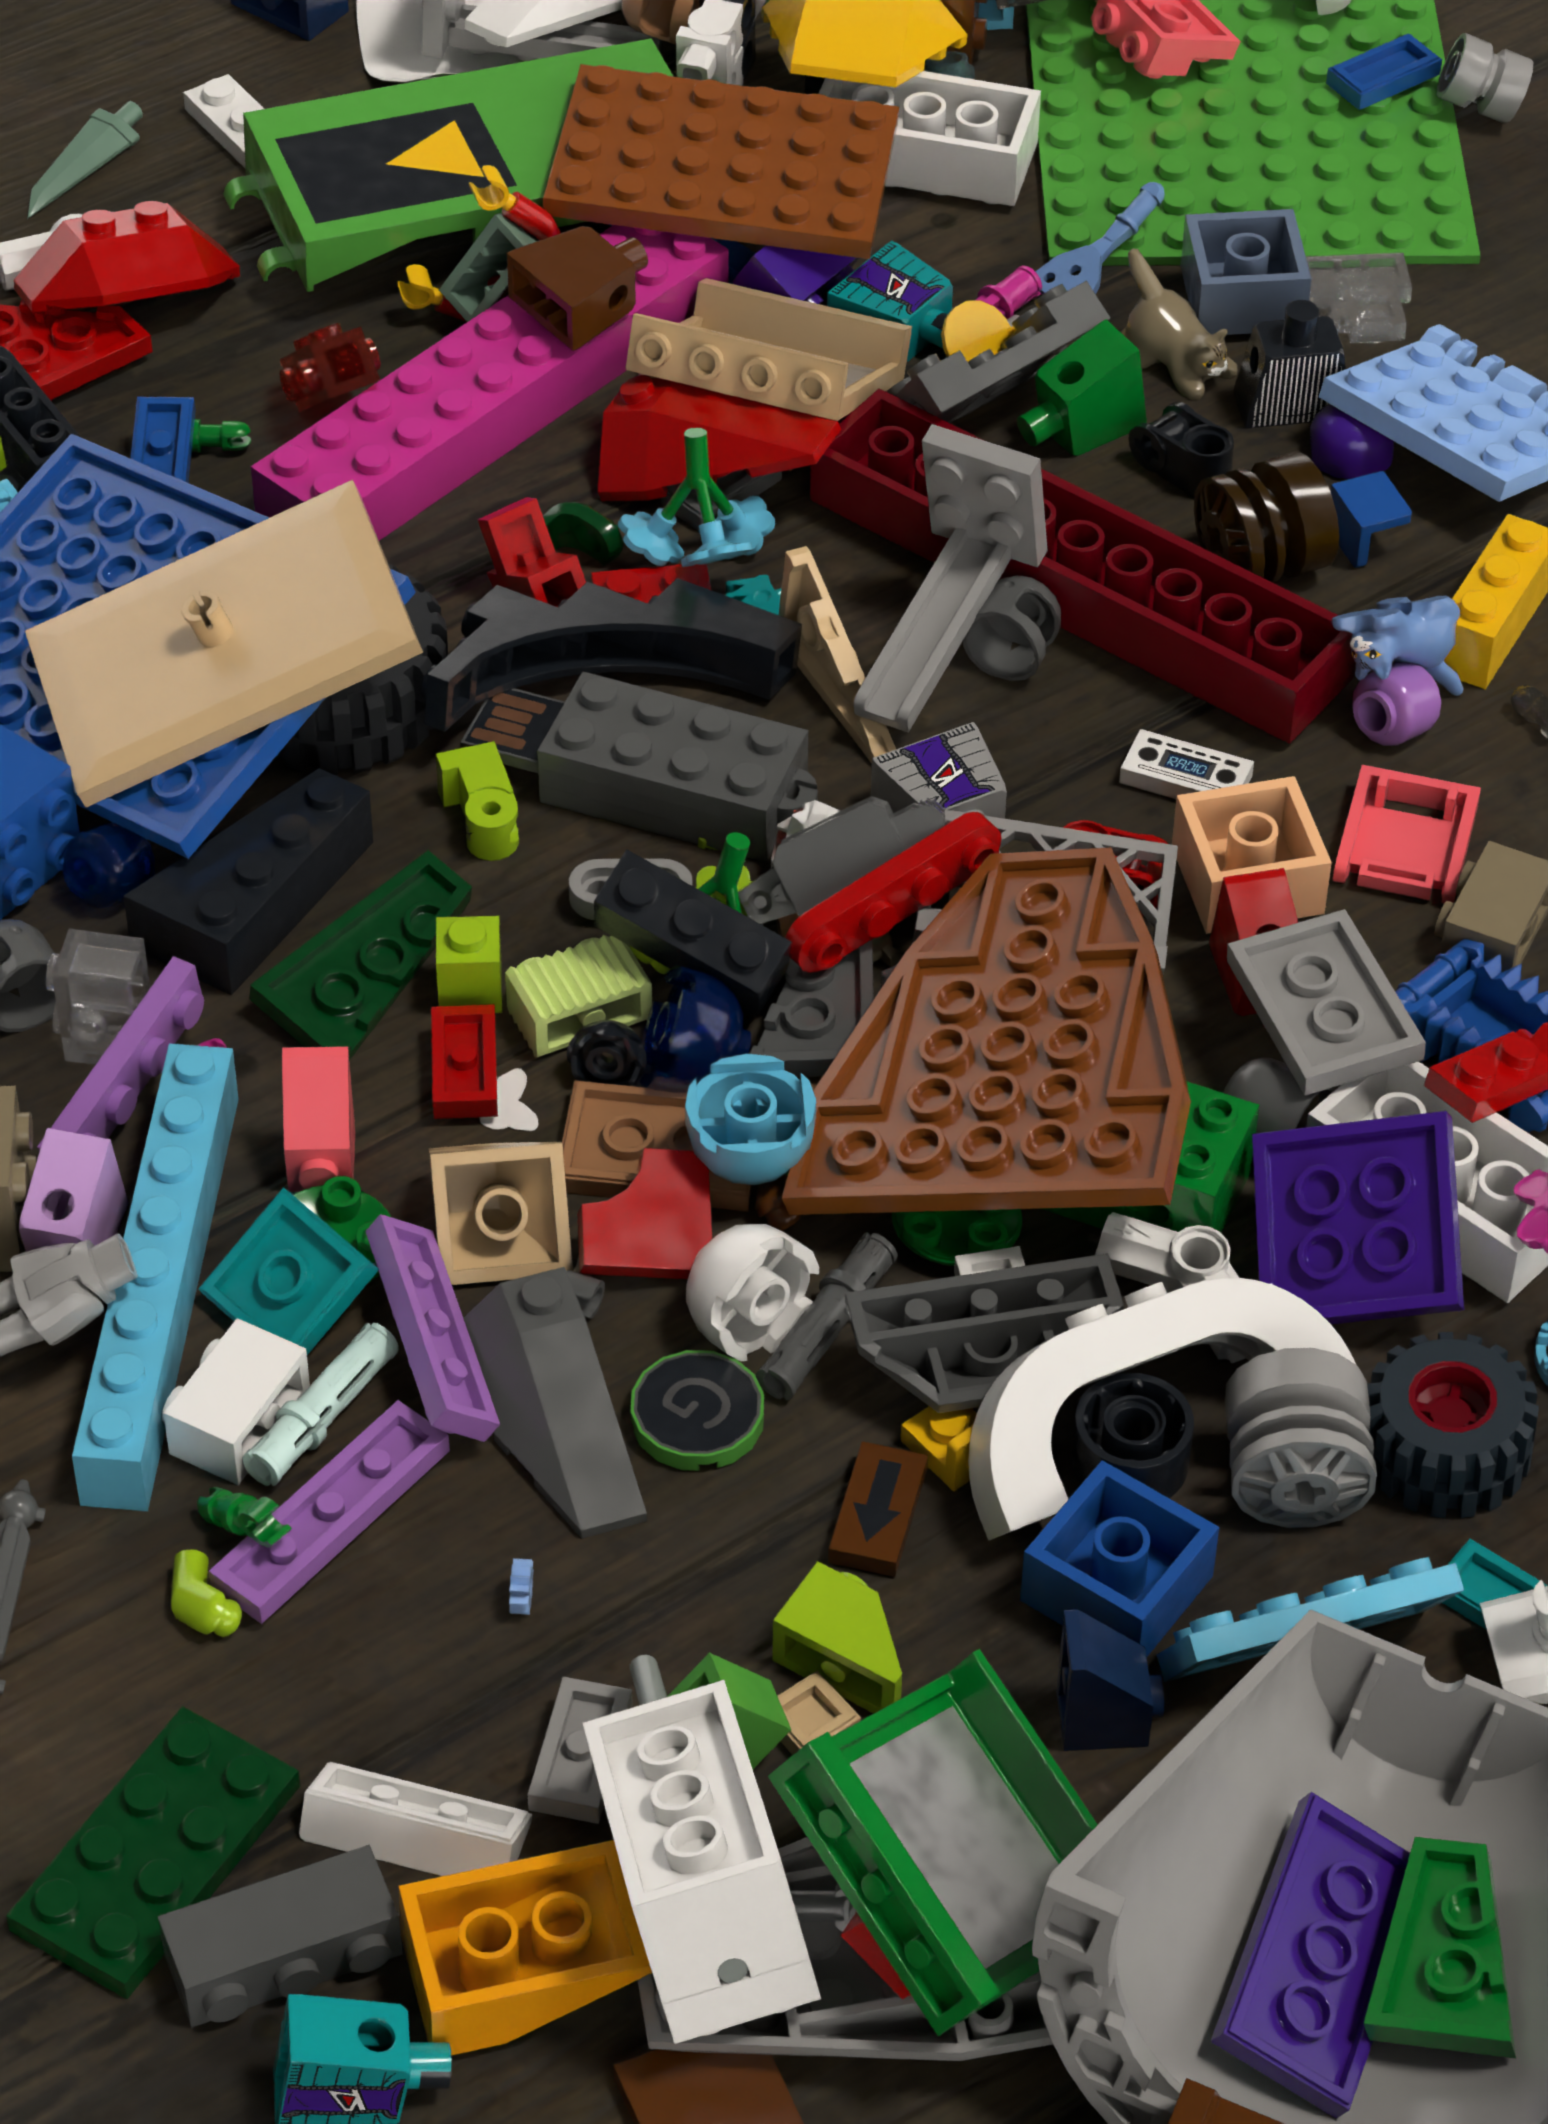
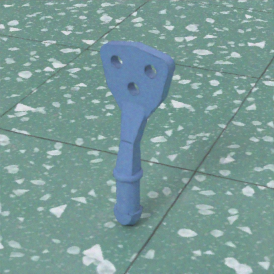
M1149 182L1143 185L1137 197L1123 213H1119L1115 217L1114 223L1102 238L1089 246L1086 245L1059 254L1035 271L1042 282V290L1039 292L1043 295L1060 284H1063L1068 291L1087 280L1096 294L1101 283L1102 263L1113 250L1132 235L1137 234L1139 231L1138 227L1156 206L1159 207L1165 196L1163 186L1157 182ZM1075 271H1081L1078 275H1072ZM1050 278H1054V279H1055L1054 281H1052V282H1050V283H1047V282H1046V281H1047L1048 279H1050Z

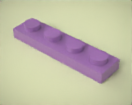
M174 956L51 1129L108 1139L118 1124L122 1125L128 1121L135 1109L140 1092L152 1076L156 1077L163 1071L169 1043L175 1044L183 1031L191 1029L201 1016L204 997L201 992L195 965ZM43 1139L37 1146L38 1152H40Z
M380 1214L365 1232L376 1261V1266L379 1268L378 1271L392 1309V1315L396 1321L408 1357V1363L412 1369L430 1426L448 1434L455 1433L485 1442L500 1426V1422L433 1230Z
M397 1400L272 1513L279 1523L283 1525L288 1524L292 1528L291 1531L270 1548L258 1544L251 1537L247 1536L209 1570L211 1586L222 1591L226 1599L237 1601L241 1610L259 1623H264L450 1451L449 1435L437 1428L431 1427L427 1419Z

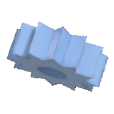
M513 1558L509 1590V1613L530 1615L534 1572L532 1559Z

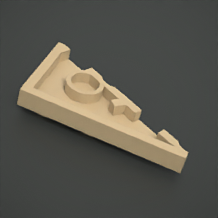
M807 546L786 551L779 616L802 624L797 666L872 763V758L896 750V747L885 724L855 715L854 699L865 680V676L811 551Z

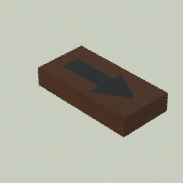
M864 1441L861 1442L830 1542L828 1563L896 1577L927 1473L928 1455Z

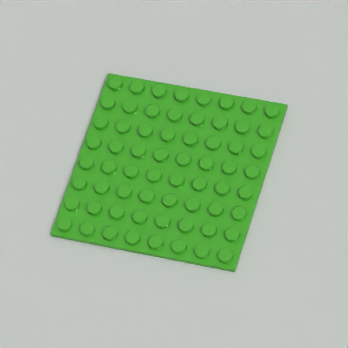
M1026 0L1032 86L1034 90L1041 91L1038 154L1048 262L1059 254L1086 245L1089 246L1102 238L1114 223L1115 217L1119 213H1123L1140 193V188L1149 182H1157L1163 186L1165 192L1161 205L1159 207L1156 206L1138 227L1139 231L1137 234L1132 235L1112 251L1102 263V266L1129 265L1128 252L1133 248L1141 252L1149 265H1181L1185 215L1282 209H1294L1308 265L1480 263L1481 255L1453 103L1442 100L1437 96V85L1440 75L1361 110H1358L1326 84L1328 68L1408 33L1442 59V71L1445 57L1434 0H1352L1344 9L1327 15H1318L1316 0H1199L1241 41L1233 60L1210 59L1208 62L1193 60L1186 76L1163 75L1160 79H1153L1140 74L1133 67L1134 63H1128L1122 59L1120 49L1111 45L1106 40V35H1100L1095 32L1092 20L1090 19L1097 4L1094 0Z

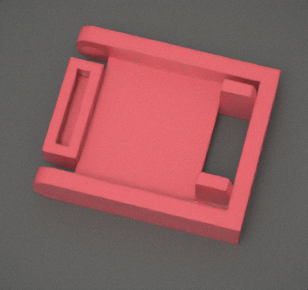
M1361 765L1335 863L1333 882L1345 884L1349 872L1358 873L1357 886L1429 901L1432 889L1442 890V903L1446 901L1455 903L1456 889L1471 838L1481 788ZM1390 800L1444 811L1443 819L1384 808L1385 802Z

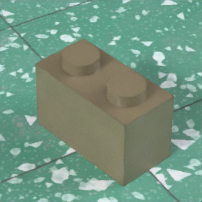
M1488 841L1477 863L1469 860L1466 862L1456 889V895L1459 896L1455 903L1446 901L1440 911L1434 931L1435 936L1443 938L1440 953L1444 954L1461 940L1468 939L1484 944V962L1501 954L1502 972L1520 965L1548 913V860Z

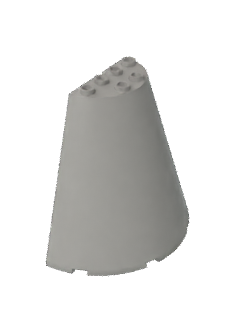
M1310 1609L1049 1875L1036 1914L1032 1943V1954L1038 1958L1041 1976L1037 1999L1051 2041L1066 2070L1086 2099L1108 2124H1168L1185 2080L1188 2078L1215 2089L1220 2097L1284 2124H1548V1708L1467 1674L1462 1680L1455 1683L1440 1682L1431 1677L1426 1671L1424 1664L1426 1657ZM1313 1792L1408 1852H1411L1414 1837L1487 1845L1492 1862L1516 2059L1373 2041L1350 2110L1336 2119L1210 2042L1299 1800Z

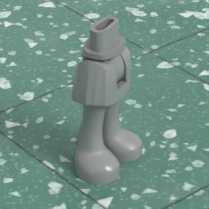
M119 1233L95 1246L87 1239L77 1244L61 1243L45 1246L10 1258L13 1275L0 1282V1315L19 1307L21 1309L9 1317L0 1320V1357L43 1340L49 1345L54 1346L67 1339L101 1315L104 1310L101 1299L106 1304L116 1300L115 1289L138 1278L130 1250Z

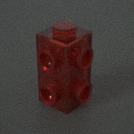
M336 323L308 333V336L293 341L295 352L280 359L283 367L279 372L282 389L289 401L296 402L299 412L350 395L381 381L377 372L381 367L379 353L374 342L369 337L365 338L361 326L343 332L340 323Z

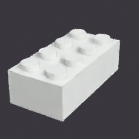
M922 71L896 88L825 78L819 94L831 98L861 102L875 101L884 105L899 106L898 126L885 186H898L927 191L936 195H951L980 200L988 204L1015 206L1038 143L1040 90Z
M1415 1062L1342 1084L1308 1113L1306 1127L1447 1111L1452 1117L1462 1273L1506 1303H1509L1548 1266V1254L1544 1249H1531L1517 1237V1227L1534 1206L1520 1201L1513 1190V1187L1521 1179L1532 1174L1535 1170L1541 1169L1543 1172L1548 1173V1146L1498 1113L1471 1123L1424 1086L1429 1071L1428 1067L1420 1062Z

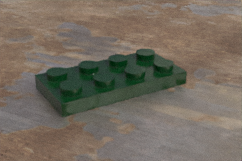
M182 1706L8 1912L6 1918L9 1931L128 1999L164 1955L158 1916L207 1900L213 1895L301 1786L299 1770Z

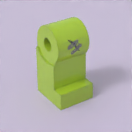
M495 741L436 753L438 793L444 807L461 805L465 816L468 850L479 859L488 861L509 857L516 851L519 845L516 824L518 806Z

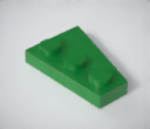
M1414 1837L1363 2023L1369 2040L1516 2059L1492 1862L1486 1844Z

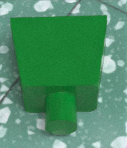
M1107 319L1103 320L1038 369L1035 374L1038 405L1017 417L1018 429L1029 445L1035 447L1052 437L1070 455L1080 456L1129 434L1130 430L1136 425L1147 423L1140 350Z

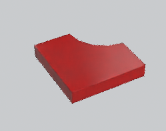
M644 1148L639 1157L636 1177L626 1190L607 1201L581 1205L577 1213L579 1273L688 1279L698 1252L712 1240L709 1168L694 1154V1151Z

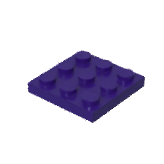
M1447 1111L1252 1134L1259 1281L1277 1286L1301 1298L1316 1309L1330 1324L1464 1310L1452 1117Z

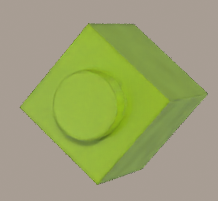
M499 916L436 917V971L439 1006L495 1004V1013H502V960Z

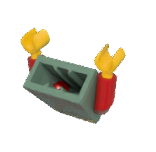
M490 165L483 166L482 170L491 185L479 188L469 182V187L482 209L492 211L502 208V214L499 213L493 216L440 289L432 286L428 270L424 266L416 264L407 266L406 273L410 284L402 281L397 282L403 302L410 309H422L432 303L437 312L464 322L470 321L509 295L507 253L561 234L555 220L549 212L520 192L509 193L508 187L498 169Z

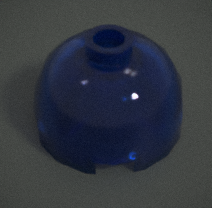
M674 965L664 977L666 983L674 985L665 1003L653 1001L650 1008L642 1042L646 1049L647 1064L651 1065V1074L645 1073L640 1083L646 1088L657 1091L687 1093L688 1087L695 1078L697 1085L702 1078L710 1074L711 1064L722 1058L748 1054L751 1044V1032L743 1029L741 1005L736 994L723 981L700 971Z

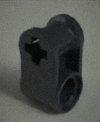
M1177 401L1169 404L1163 409L1161 417L1150 424L1140 423L1129 432V447L1138 463L1145 469L1157 473L1176 485L1192 498H1195V491L1201 480L1232 471L1234 450L1232 434L1226 428L1218 426L1199 415L1183 402Z

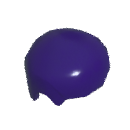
M1331 404L1322 407L1315 414L1310 426L1309 441L1311 444L1312 461L1319 470L1336 478L1352 479L1385 471L1390 467L1393 461V440Z

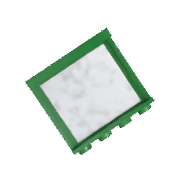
M980 1649L971 1653L942 1677L831 1737L829 1732H826L809 1741L768 1775L773 1786L938 2036L1040 1972L1038 1958L1032 1954V1943L1036 1914L1050 1873L1098 1824Z

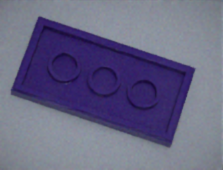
M1310 1792L1298 1801L1210 2042L1337 2119L1350 2110L1373 2041L1369 2040L1363 2023L1410 1852L1323 1798Z

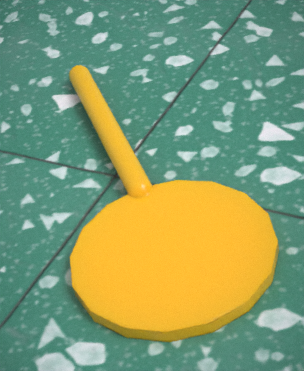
M981 300L965 301L952 308L944 319L941 333L943 350L947 357L960 350L967 362L989 349L996 355L1002 351L1000 345L1016 330L1013 326L1010 327L1006 317L994 306Z

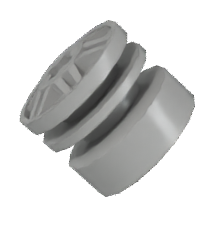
M1284 1348L1258 1355L1236 1369L1225 1386L1227 1437L1230 1440L1229 1464L1231 1468L1232 1496L1241 1510L1261 1522L1292 1528L1317 1527L1340 1521L1363 1508L1375 1493L1377 1475L1375 1460L1373 1459V1438L1369 1433L1371 1416L1367 1381L1359 1367L1337 1353L1316 1348Z

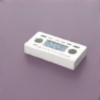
M1140 729L1121 766L1119 783L1176 799L1177 795L1249 784L1253 775L1254 761Z

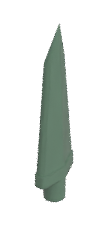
M128 101L115 114L98 108L89 116V121L31 189L27 219L54 202L126 149H131L139 141L140 136L132 127L143 117V112L135 102Z

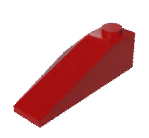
M647 375L636 376L622 384L618 394L603 412L598 494L601 501H648L666 497L668 492L666 486L680 484L686 477L684 432L690 428H703L707 430L710 477L717 483V478L744 469L750 477L754 478L817 464L841 431V427L838 421L666 379L651 378Z

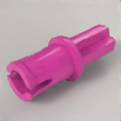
M1022 265L998 284H989L981 288L976 300H981L994 306L1008 319L1023 305L1040 296L1041 293L1039 291L1042 290V282L1032 268Z

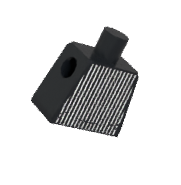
M1294 300L1287 304L1284 320L1262 321L1253 326L1234 385V395L1245 429L1312 423L1315 414L1322 407L1329 404L1319 398L1325 377L1346 369L1345 355L1333 319L1328 316H1319V308L1313 302Z

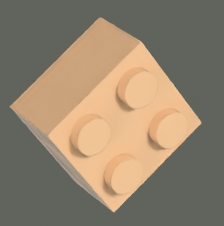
M1295 776L1177 795L1172 845L1178 846L1177 862L1206 934L1211 933L1223 877L1284 868L1297 918L1325 914L1332 862Z

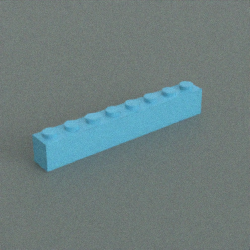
M169 1043L123 1237L130 1250L138 1278L115 1289L116 1300L107 1305L72 1453L80 1506L148 1511L166 1431L165 1423L162 1420V1412L167 1398L176 1386L239 1100L233 1048Z

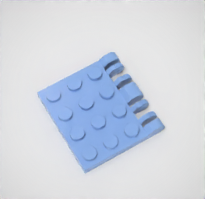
M1441 324L1428 328L1419 341L1324 378L1319 394L1320 399L1498 502L1548 481L1547 384L1514 365L1505 368V361L1494 354L1481 358L1475 367H1471L1477 356L1478 346L1468 339H1462L1461 341L1459 334Z

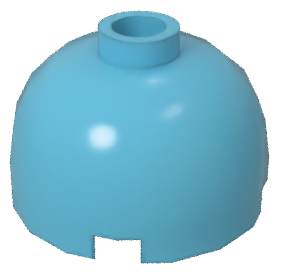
M742 1054L722 1058L710 1065L709 1075L702 1078L697 1085L695 1078L688 1087L685 1103V1125L694 1154L716 1176L737 1184L758 1185L772 1182L789 1173V1169L795 1166L805 1152L810 1149L816 1120V1097L810 1081L802 1073L801 1080H799L794 1074L785 1071L784 1061L773 1056Z

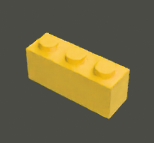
M1507 514L1452 599L1460 608V617L1456 624V644L1444 659V662L1458 673L1461 681L1486 690L1548 592V527Z

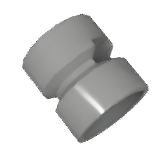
M1463 33L1455 41L1444 63L1437 85V96L1442 100L1463 108L1467 107L1471 102L1476 103L1479 114L1507 124L1515 116L1526 95L1533 73V61L1528 57L1507 49L1494 54L1493 46L1490 42Z

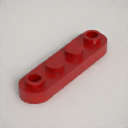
M969 812L959 816L799 916L785 936L787 940L792 942L789 957L805 972L812 973L832 968L844 956L868 941L885 935L894 925L918 911L919 907L923 908L924 906L936 903L945 893L968 880L990 854L999 853L1002 840L999 829L979 812Z

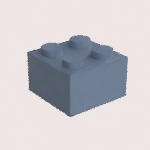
M1294 209L1185 215L1181 271L1188 301L1191 303L1197 319L1210 334H1214L1223 328L1227 329V335L1250 334L1253 326L1259 322L1284 320L1285 308L1288 303L1294 300L1309 301L1311 275Z

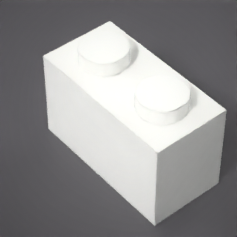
M237 1318L221 1339H214L210 1342L202 1355L199 1368L185 1386H177L167 1398L162 1412V1420L165 1423L169 1454L239 1485L248 1473L243 1464L242 1457L276 1423L275 1415L285 1402L290 1400L296 1401L310 1387L306 1348Z

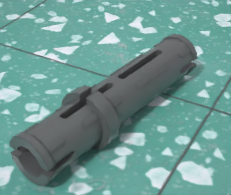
M869 1232L864 1233L838 1269H831L820 1281V1292L816 1299L804 1311L781 1341L776 1351L756 1373L760 1386L769 1395L780 1400L783 1396L785 1400H790L795 1395L805 1377L826 1353L847 1322L850 1321L845 1305V1293L874 1289L882 1276L897 1261L898 1254L896 1249L886 1238L877 1233H873L871 1236Z

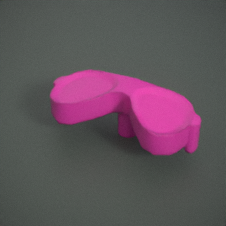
M1538 1169L1521 1179L1513 1187L1514 1194L1520 1201L1534 1206L1517 1227V1237L1527 1247L1531 1249H1544L1548 1254V1173Z

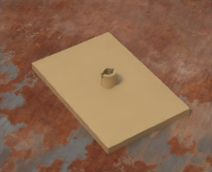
M353 480L25 630L67 764L71 768V775L77 795L86 808L423 653L362 497Z

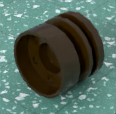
M1299 451L1255 463L1251 471L1243 467L1229 471L1226 474L1203 479L1195 491L1194 517L1201 548L1274 584L1278 583L1282 575L1291 578L1331 566L1338 554L1340 539L1338 517L1331 492L1321 471L1308 456Z

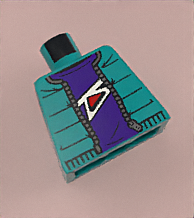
M891 240L828 292L827 306L912 326L907 356L908 362L930 343L943 349L941 333L944 319L952 309L953 286L948 278Z
M288 1994L273 2066L275 2124H397L400 2122L407 2089L449 2088L451 2080L450 2043L410 2042L408 2010L401 2004Z

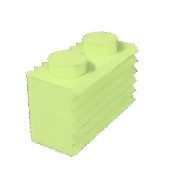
M603 935L600 939L588 938L578 943L574 948L568 947L564 952L557 950L552 957L545 954L543 958L532 957L526 959L516 968L510 966L505 972L509 1014L512 1015L514 1023H517L524 1040H527L534 1057H540L568 1047L572 1038L582 1027L596 1021L614 1020L630 1026L652 1018V983L630 947L613 936Z

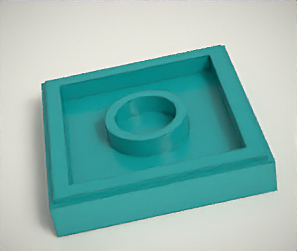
M283 1187L198 1290L233 1321L238 1318L304 1347L308 1355L378 1272L379 1268L296 1196Z

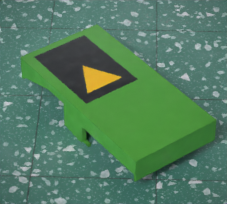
M652 38L245 112L243 113L246 176L234 178L227 183L223 195L230 209H234L237 200L246 195H252L259 200L261 199L283 244L281 247L266 250L259 257L257 268L263 281H268V276L273 270L279 267H287L292 271L297 270L307 292L314 291L315 284L416 239L473 228L474 243L493 216L499 213L502 214V208L492 211L482 209L469 187V182L479 188L491 185L482 170V167L485 165L494 166L498 169L508 187L509 193L512 194L518 191L543 208L544 193L580 64L591 66L606 65L614 69L643 73L659 72L667 76H673ZM553 217L558 227L588 222Z

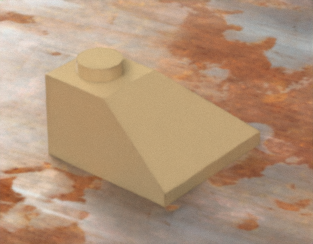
M562 1142L486 1143L429 1148L437 1244L452 1285L513 1280L565 1267L566 1271H573Z

